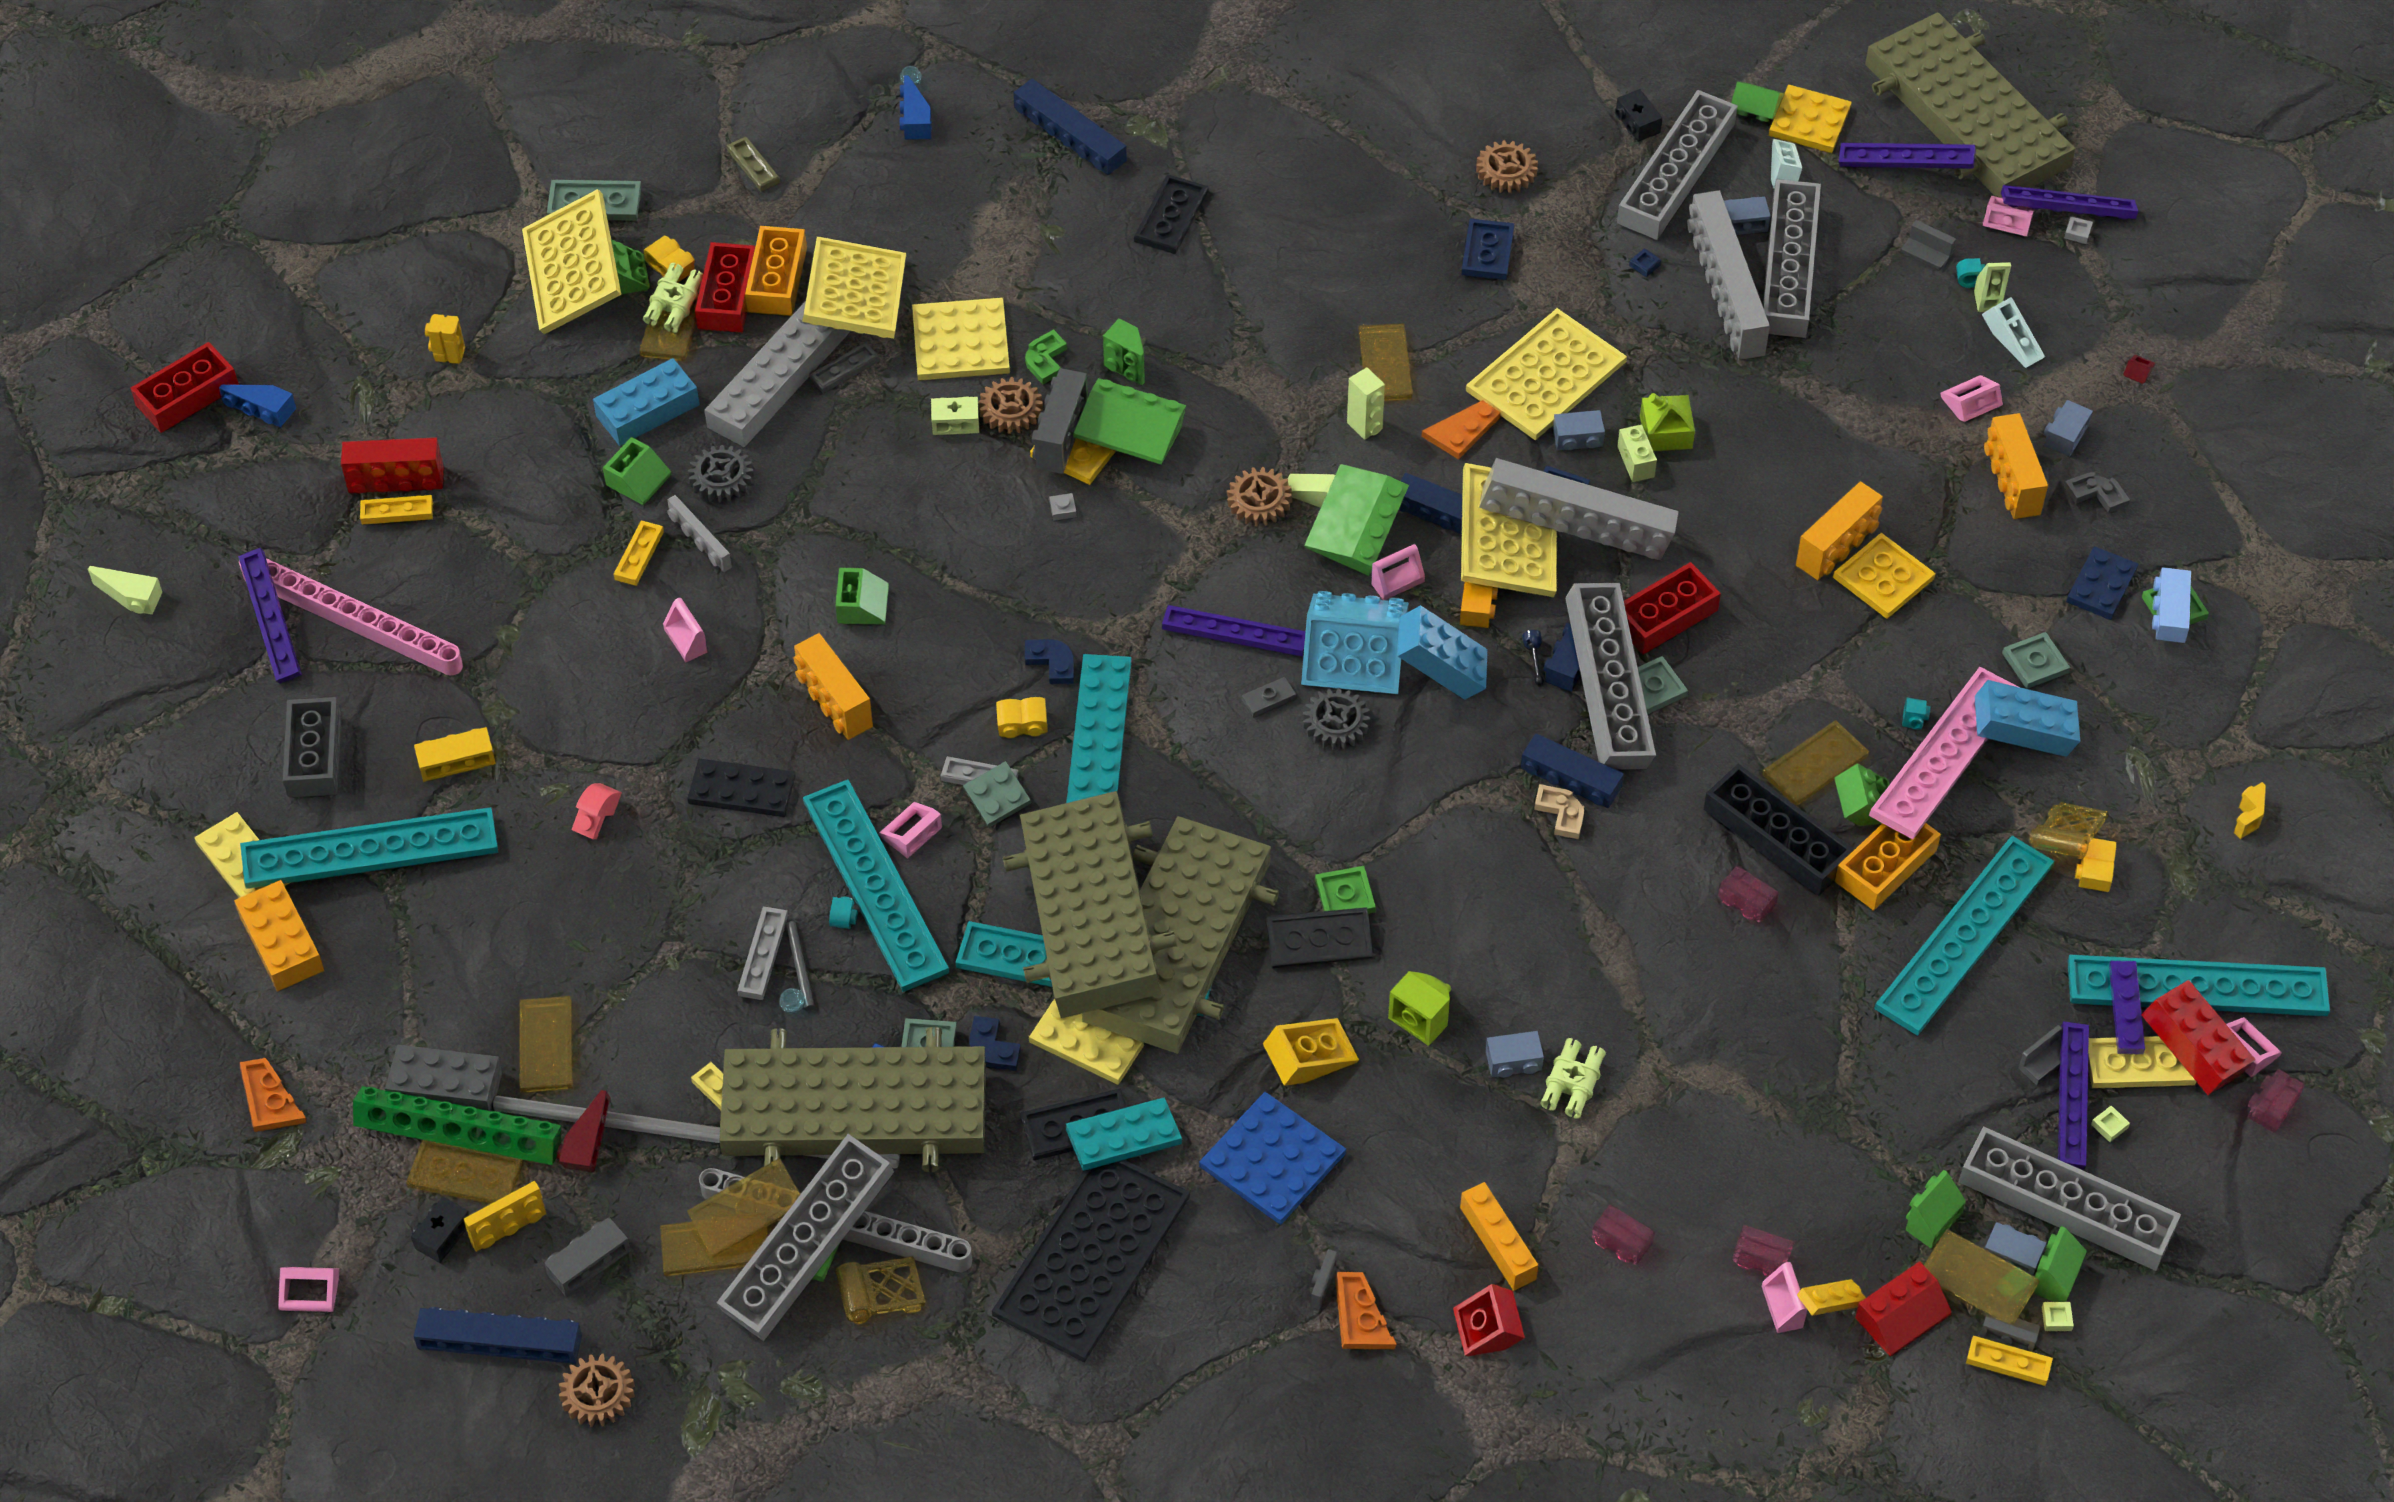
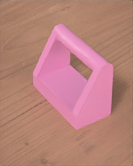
M1991 196L1983 226L2027 236L2035 209L2024 206L2011 207L2004 204L2002 198Z
M1981 375L1941 392L1944 402L1957 418L1963 422L2003 405L2000 384ZM1977 386L1980 387L1979 389L1974 390V391H1972V392H1970V393H1967V394H1965V395H1963V396H1961V397H1958V396H1957V395L1962 394V393H1964V392H1966V391H1968V390H1971V389H1973V388H1975V387H1977Z
M1415 544L1372 564L1371 584L1383 600H1387L1425 582L1424 570L1418 548ZM1409 557V562L1385 573L1382 572V569Z
M677 598L673 602L663 626L684 661L688 662L707 653L705 635L682 598Z
M913 802L879 832V836L908 859L942 828L941 814L931 807ZM915 814L922 818L903 836L894 834Z
M2244 1017L2226 1024L2256 1059L2245 1070L2251 1078L2281 1055L2282 1052ZM2242 1029L2267 1053L2259 1055L2236 1032Z
M1786 1262L1762 1283V1289L1777 1333L1803 1328L1807 1314V1308L1797 1296L1800 1287L1792 1264Z
M281 1267L279 1310L333 1312L339 1281V1268ZM291 1279L328 1280L327 1301L287 1300Z

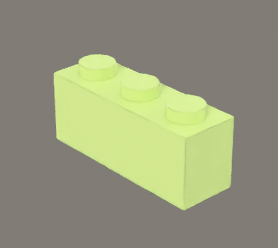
M1367 367L1350 377L1348 386L1347 423L1364 440L1378 434L1383 429L1385 384Z

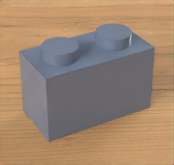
M1765 196L1724 201L1736 235L1768 232L1771 216Z
M2067 400L2062 408H2057L2053 417L2054 422L2047 424L2043 434L2046 436L2044 446L2070 457L2087 430L2093 411Z
M1601 411L1554 414L1553 433L1557 451L1603 447L1605 430Z
M1538 1031L1487 1038L1486 1056L1491 1077L1499 1076L1505 1078L1512 1074H1533L1542 1070L1544 1056Z
M1996 1222L1981 1260L2009 1272L2019 1267L2024 1274H2028L2033 1278L2043 1255L2046 1242L2041 1241L2034 1235L2021 1233L2010 1225H2002Z

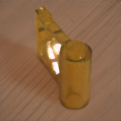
M2060 802L2059 805H2053L2049 810V818L2044 825H2038L2036 829H2032L2029 838L2030 843H2032L2034 849L2083 859L2087 854L2089 843L2108 818V811ZM2063 812L2072 813L2066 816L2062 815ZM2090 817H2092V818H2097V819L2088 820V821L2086 820V818H2090ZM2078 820L2080 821V823H2076V824H2072V825L2069 823V822H2074V821H2078ZM2063 824V827H2059V828H2058V827H2053V826H2057V825ZM2084 829L2088 831L2087 833L2077 832Z
M913 1256L865 1265L850 1262L839 1266L835 1271L847 1320L855 1324L865 1323L869 1317L875 1314L904 1310L906 1314L921 1311V1307L925 1306V1299ZM909 1266L911 1273L907 1279L894 1273L898 1267ZM879 1271L886 1276L879 1284L870 1279L869 1272ZM890 1278L902 1284L896 1293L884 1287ZM907 1287L916 1292L917 1299L906 1300L900 1295ZM879 1292H882L892 1299L888 1304L877 1305L875 1298Z

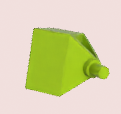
M1652 393L1648 398H1642L1640 410L1641 425L1653 451L1692 449L1695 428L1689 396H1658Z
M1409 971L1390 991L1388 1019L1429 1046L1448 1026L1450 985L1431 975Z

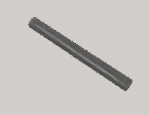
M790 921L786 924L804 1009L810 1011L815 1008L796 922Z

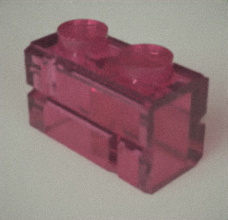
M1736 866L1729 876L1721 882L1718 896L1725 905H1733L1739 909L1745 918L1749 920L1754 919L1761 923L1775 907L1779 892L1741 867Z
M2280 1069L2273 1076L2267 1075L2260 1087L2263 1089L2261 1094L2255 1093L2248 1103V1107L2251 1108L2248 1115L2249 1119L2259 1125L2262 1124L2264 1128L2273 1133L2276 1132L2300 1098L2305 1087L2304 1083L2294 1077L2291 1078L2289 1074Z
M1612 1205L1607 1207L1594 1224L1592 1230V1238L1599 1247L1604 1249L1608 1247L1616 1252L1620 1260L1624 1262L1630 1261L1635 1265L1639 1263L1651 1247L1655 1235L1654 1231Z
M1743 1225L1732 1261L1736 1262L1743 1269L1754 1268L1762 1271L1765 1276L1769 1277L1782 1264L1790 1261L1795 1242Z

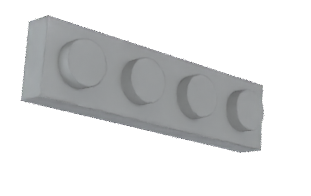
M676 495L667 499L669 506L667 512L671 520L681 525L684 534L694 539L697 548L701 552L705 551L708 554L709 560L714 566L718 565L723 572L731 569L730 553Z
M763 906L737 990L738 996L758 1000L764 999L787 922V910Z

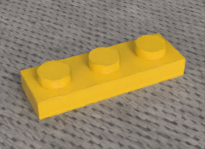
M432 495L360 501V520L362 525L433 519Z
M640 521L613 574L614 580L637 586L664 533L663 526Z
M1852 1279L1805 1287L1797 1294L1812 1316L1856 1308L1859 1302L1866 1298L1861 1292L1860 1287Z
M1973 1336L1966 1364L2046 1386L2053 1358Z

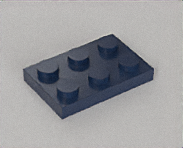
M1470 218L1461 275L1507 280L1515 223Z
M2094 546L2066 602L2111 620L2139 564Z

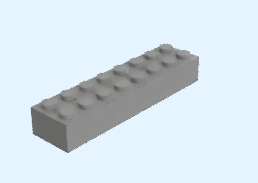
M1697 90L1619 204L1617 224L1658 240L1735 125L1738 106Z
M1780 179L1775 181L1763 297V309L1770 325L1769 334L1806 338L1810 314L1821 184Z
M1719 190L1694 194L1693 202L1689 205L1691 217L1687 220L1688 231L1693 233L1694 247L1700 253V264L1705 266L1706 281L1711 283L1712 297L1718 302V314L1724 319L1725 333L1730 335L1731 350L1736 352L1738 360L1765 356L1770 325L1721 192Z
M805 301L705 409L707 428L745 447L807 380L809 374L818 368L850 331L802 322Z
M1498 458L1495 459L1483 485L1479 508L1490 512L1500 513L1514 519L1524 520L1535 525L1548 527L1559 532H1565L1657 560L1662 559L1675 534L1678 511Z
M1620 583L1573 584L1565 599L1598 761L1615 770L1647 769L1656 753Z
M1984 1126L1963 1166L1959 1183L2059 1228L2063 1226L2070 1233L2155 1271L2161 1262L2181 1216L2180 1213Z
M847 1134L717 1301L722 1312L764 1341L892 1176L894 1171L890 1162Z

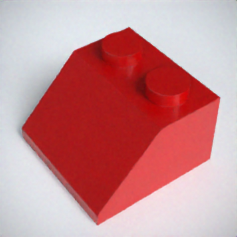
M1491 1284L1453 1308L1465 1356L1506 1350L1525 1338L1512 1290Z

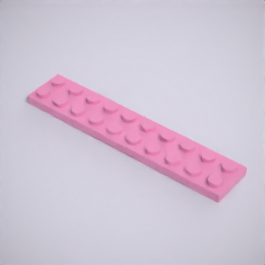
M1979 667L1872 807L1869 816L1914 839L1988 740V738L1977 736L1976 693L1987 680L2012 686L2016 685Z

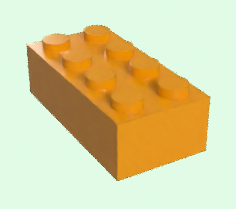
M760 226L745 292L747 312L793 315L807 250L805 229Z
M2020 413L1993 417L1991 427L1988 428V440L1984 444L1986 456H1990L1993 474H1996L1998 477L1999 490L2004 493L2006 509L2011 511L2013 519L2041 515L2048 484Z
M1860 481L1801 536L1796 566L1816 580H1819L1825 574L1829 575L1837 562L1844 561L1852 548L1859 547L1865 536L1869 533H1874L1878 528V518L1882 511L1883 496Z
M818 633L795 645V657L793 659L797 666V671H795L797 679L801 684H806L811 698L814 701H819L822 712L826 717H831L836 731L839 734L843 733L847 740L872 728L870 698L821 634Z
M1882 823L1838 865L1835 882L1874 911L1937 851L1941 834L1925 823L1915 838L1911 839Z
M282 880L234 900L239 916L277 992L324 971L320 955Z

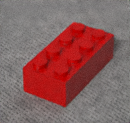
M710 243L695 309L698 329L743 333L747 316L745 292L756 246Z
M207 342L134 385L130 390L136 407L162 433L221 398L219 390L221 385L239 384L234 368L210 342Z
M437 437L342 442L341 467L348 493L443 489L444 465Z
M1691 562L1624 600L1632 644L1644 655L1717 612L1721 593Z
M2190 980L2157 998L2142 1014L2146 1022L2207 1095L2239 1077L2256 1060Z

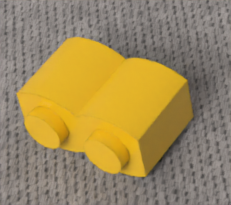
M665 235L644 249L645 261L651 268L659 272L663 278L670 263H675L674 268L679 264L684 269L677 283L689 276L692 270H695V260L691 253L680 249L676 240L670 239Z
M1030 697L1022 700L1006 699L996 702L999 736L1015 738L1022 734L1039 736L1048 732L1045 698Z
M2086 837L2084 844H2079L2077 858L2081 859V864H2077L2075 879H2079V887L2109 892L2113 878L2116 842Z

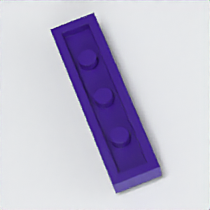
M2110 961L2109 973L2117 1054H2144L2145 1043L2136 961Z

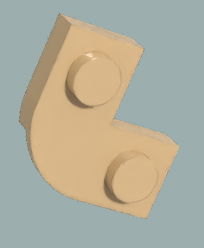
M1539 784L1534 810L1558 814L1554 835L1579 839L1584 806L1572 796L1573 792Z

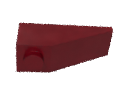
M601 1090L565 1135L563 1144L559 1145L557 1159H559L564 1168L595 1173L611 1100L607 1091Z

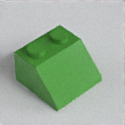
M1737 82L1731 103L1738 106L1737 114L1748 116L1749 112L1756 114V119L1769 122V118L1774 119L1785 93L1745 82Z

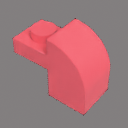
M594 783L587 787L577 802L576 807L579 810L572 830L591 839H597L605 816L614 815L622 792L601 783Z

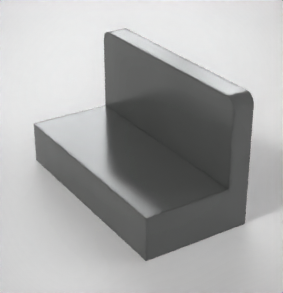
M1916 220L1911 227L1910 237L1903 245L1901 252L1941 270L1953 254L1956 238Z
M2059 1025L2022 1054L2018 1069L2036 1085L2060 1068V1035L2062 1028Z
M1989 1309L1979 1337L2033 1352L2040 1326Z

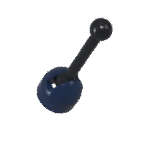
M1529 630L1522 634L1524 646L1528 650H1532L1536 673L1534 682L1537 685H1542L1544 678L1540 674L1536 650L1542 644V636L1538 630Z

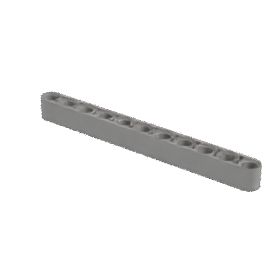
M714 1168L704 1170L699 1176L701 1193L707 1201L777 1221L784 1217L801 1195V1193ZM711 1183H716L715 1186H712V1187L707 1186V1185H709V1184H711ZM741 1190V1192L737 1194L732 1193L733 1191ZM760 1197H765V1198H766V1199L761 1200V1201L756 1200V1199H758V1198H760ZM790 1204L789 1207H786V1208H782V1207H781L782 1205ZM866 1211L862 1213L843 1238V1240L955 1272L967 1271L972 1265V1252L968 1241ZM859 1225H864V1226H865V1227L862 1228V1229H856V1228H855V1227H857V1226H859ZM884 1232L890 1233V1234L887 1235V1236H881V1235H880L881 1233H884ZM909 1239L915 1240V1241L912 1242V1243H906V1242H905L906 1240H909ZM934 1246L940 1247L938 1250H930ZM957 1254H965L963 1257H955Z

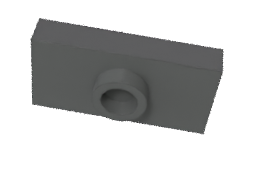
M1285 677L1242 695V701L1252 717H1256L1296 699V693Z
M1328 1249L1321 1269L1315 1270L1312 1284L1315 1286L1311 1294V1307L1322 1308L1337 1267L1338 1254L1336 1251Z

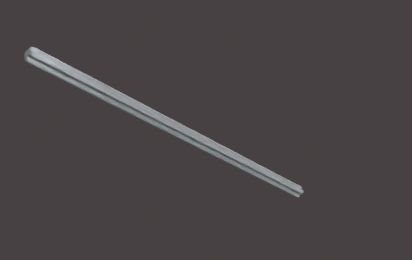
M495 1096L493 1101V1109L495 1111L576 1122L587 1109L504 1096ZM609 1111L605 1127L720 1143V1127ZM878 1154L890 1162L892 1168H898L900 1162L899 1154ZM806 1155V1156H813V1157H820V1158H827V1159H829V1157H830L831 1155Z

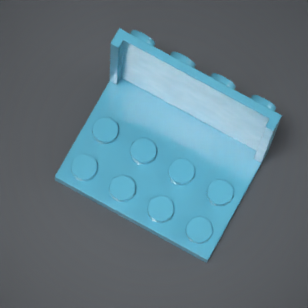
M1318 591V594L1313 593L1307 613L1301 685L1398 694L1401 658L1397 656L1399 617L1408 612L1409 603L1404 602L1400 598H1390L1387 601L1380 600L1378 596L1356 598L1355 594L1343 593L1341 596L1332 595L1328 591Z

